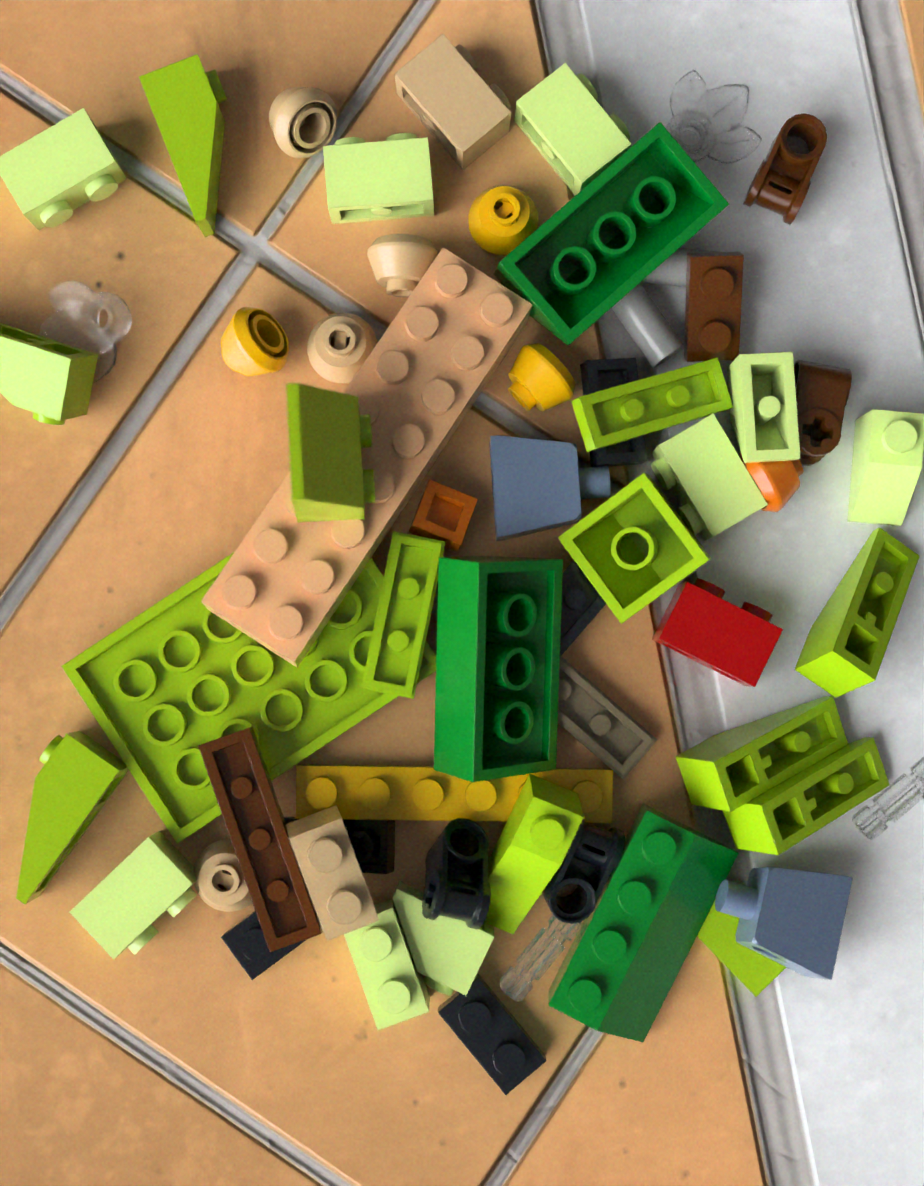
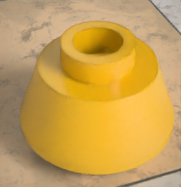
M497 185L484 190L475 198L469 210L468 226L472 238L482 249L495 255H508L537 230L538 212L533 200L524 191L509 185Z
M253 307L240 308L232 316L221 337L222 357L228 367L235 372L245 376H256L278 372L286 365L289 353V342L286 333L280 323L263 309Z
M539 343L525 344L521 347L508 374L513 383L508 387L512 397L527 411H530L533 407L540 411H546L571 400L574 395L575 381L562 362Z

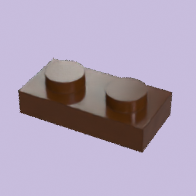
M741 252L687 253L684 358L687 362L707 361L717 357L719 361L735 360L739 355L744 255Z

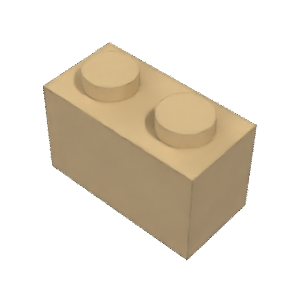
M441 34L395 73L396 92L451 158L464 170L509 132L511 112L509 110L511 109V104L507 96L496 84L491 83L488 86L477 74V64L467 49L461 44L454 47L445 35Z
M337 805L286 824L291 846L326 940L329 941L379 921Z

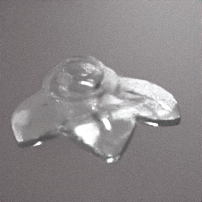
M696 70L690 71L675 84L669 99L673 117L668 122L666 129L694 162H699L708 157L723 164L735 163L748 157L757 149L762 138L754 130L741 124L749 100V87L747 85L730 84L708 90L705 81ZM684 132L694 133L697 136L698 143L695 145L685 144L681 139V134Z
M78 281L60 283L50 289L48 293L56 313L43 322L37 335L98 354L93 383L108 374L115 365L117 342L121 341L131 328V312L126 302L114 293H95L85 283ZM102 309H105L108 314V321L104 327H101L99 324V314Z

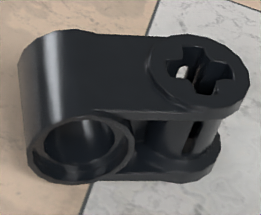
M463 818L450 821L427 853L425 860V889L422 901V914L424 918L435 920L438 916L458 919L465 921L467 927L473 929L481 928L485 922L491 898V889L488 882L489 841L483 828L476 822Z
M583 818L561 866L542 892L555 918L563 923L574 924L582 922L591 915L610 874L616 868L622 856L625 845L624 831L615 827L606 830L585 822ZM578 884L575 891L569 896H557L559 890L565 885Z

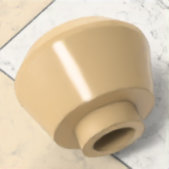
M292 87L282 91L274 99L269 111V122L278 146L283 152L294 158H307L323 150V146H327L331 141L337 124V110L332 98L323 90L313 87Z
M410 234L381 236L373 242L367 251L377 284L386 287V293L394 297H409L439 254L430 240Z
M335 313L323 318L314 326L308 338L307 352L311 365L320 376L335 383H350L378 342L373 329L364 319L350 313ZM335 339L334 346L332 347L331 341ZM347 339H350V343L347 346Z
M222 839L206 847L197 858L194 866V874L197 880L194 885L201 899L212 908L226 912L241 910L252 904L231 839Z

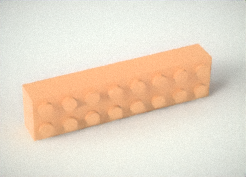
M443 247L344 391L345 394L358 396L359 414H370L372 448H361L362 469H373L375 502L364 503V519L297 522L292 503L291 475L289 472L201 600L204 606L298 668L526 326L533 304Z

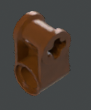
M803 113L794 115L785 122L772 142L765 160L760 164L745 196L743 205L751 207L753 204L759 205L783 216L784 223L792 224L811 185L810 179L826 146L827 132L821 120L813 115ZM796 136L803 139L808 145L809 153L797 154L792 151L787 144V138Z
M797 360L794 364L800 444L799 460L802 466H811L830 453L840 441L844 410L851 388L852 373L850 369ZM806 429L811 431V439L819 441L815 447L810 445V436L802 434Z

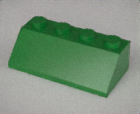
M659 122L499 262L494 276L504 287L533 304L530 316L569 346L724 210L729 203L663 124Z
M503 556L439 557L434 770L470 782L556 770L563 559Z
M643 803L625 838V845L619 863L610 874L594 911L583 921L549 988L548 1006L598 1032L644 1042L716 899L720 884L728 876L739 854L738 851Z

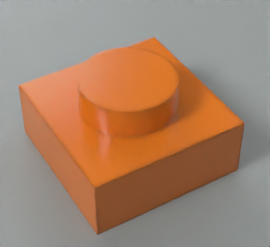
M429 479L408 532L421 537L446 541L445 547L457 551L463 542L478 499Z

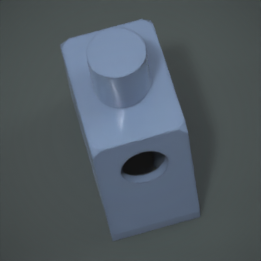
M500 435L490 436L489 447L496 541H504L577 523L581 519L582 514L581 499L610 497L608 466L578 468L576 444Z
M775 867L752 868L749 873L747 886L729 880L722 881L717 891L715 908L718 912L739 918L735 935L736 942L803 976L832 980L853 878L845 875Z

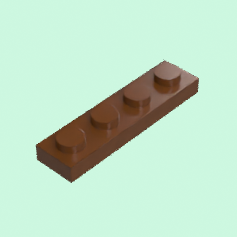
M253 727L199 745L202 759L269 952L321 934L323 929L291 846L286 821Z

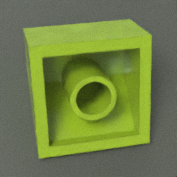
M286 383L291 496L297 522L364 519V503L375 502L373 469H362L361 448H372L370 414H359L358 396L301 383Z
M646 473L641 474L558 537L621 624L712 559L651 476Z

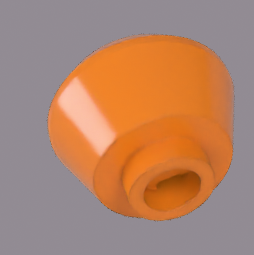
M740 451L739 457L741 458L742 462L744 463V460H743V457H742V454H741V451ZM800 460L744 463L768 504L761 509L763 511L778 512L782 510L800 487L799 476L804 473Z

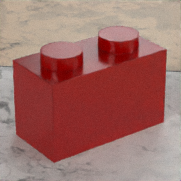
M700 578L696 579L694 585L689 582L679 584L652 640L743 686L755 687L783 631L782 628L770 623L773 615L748 602H744L742 607L739 608L723 600L725 591L722 588Z

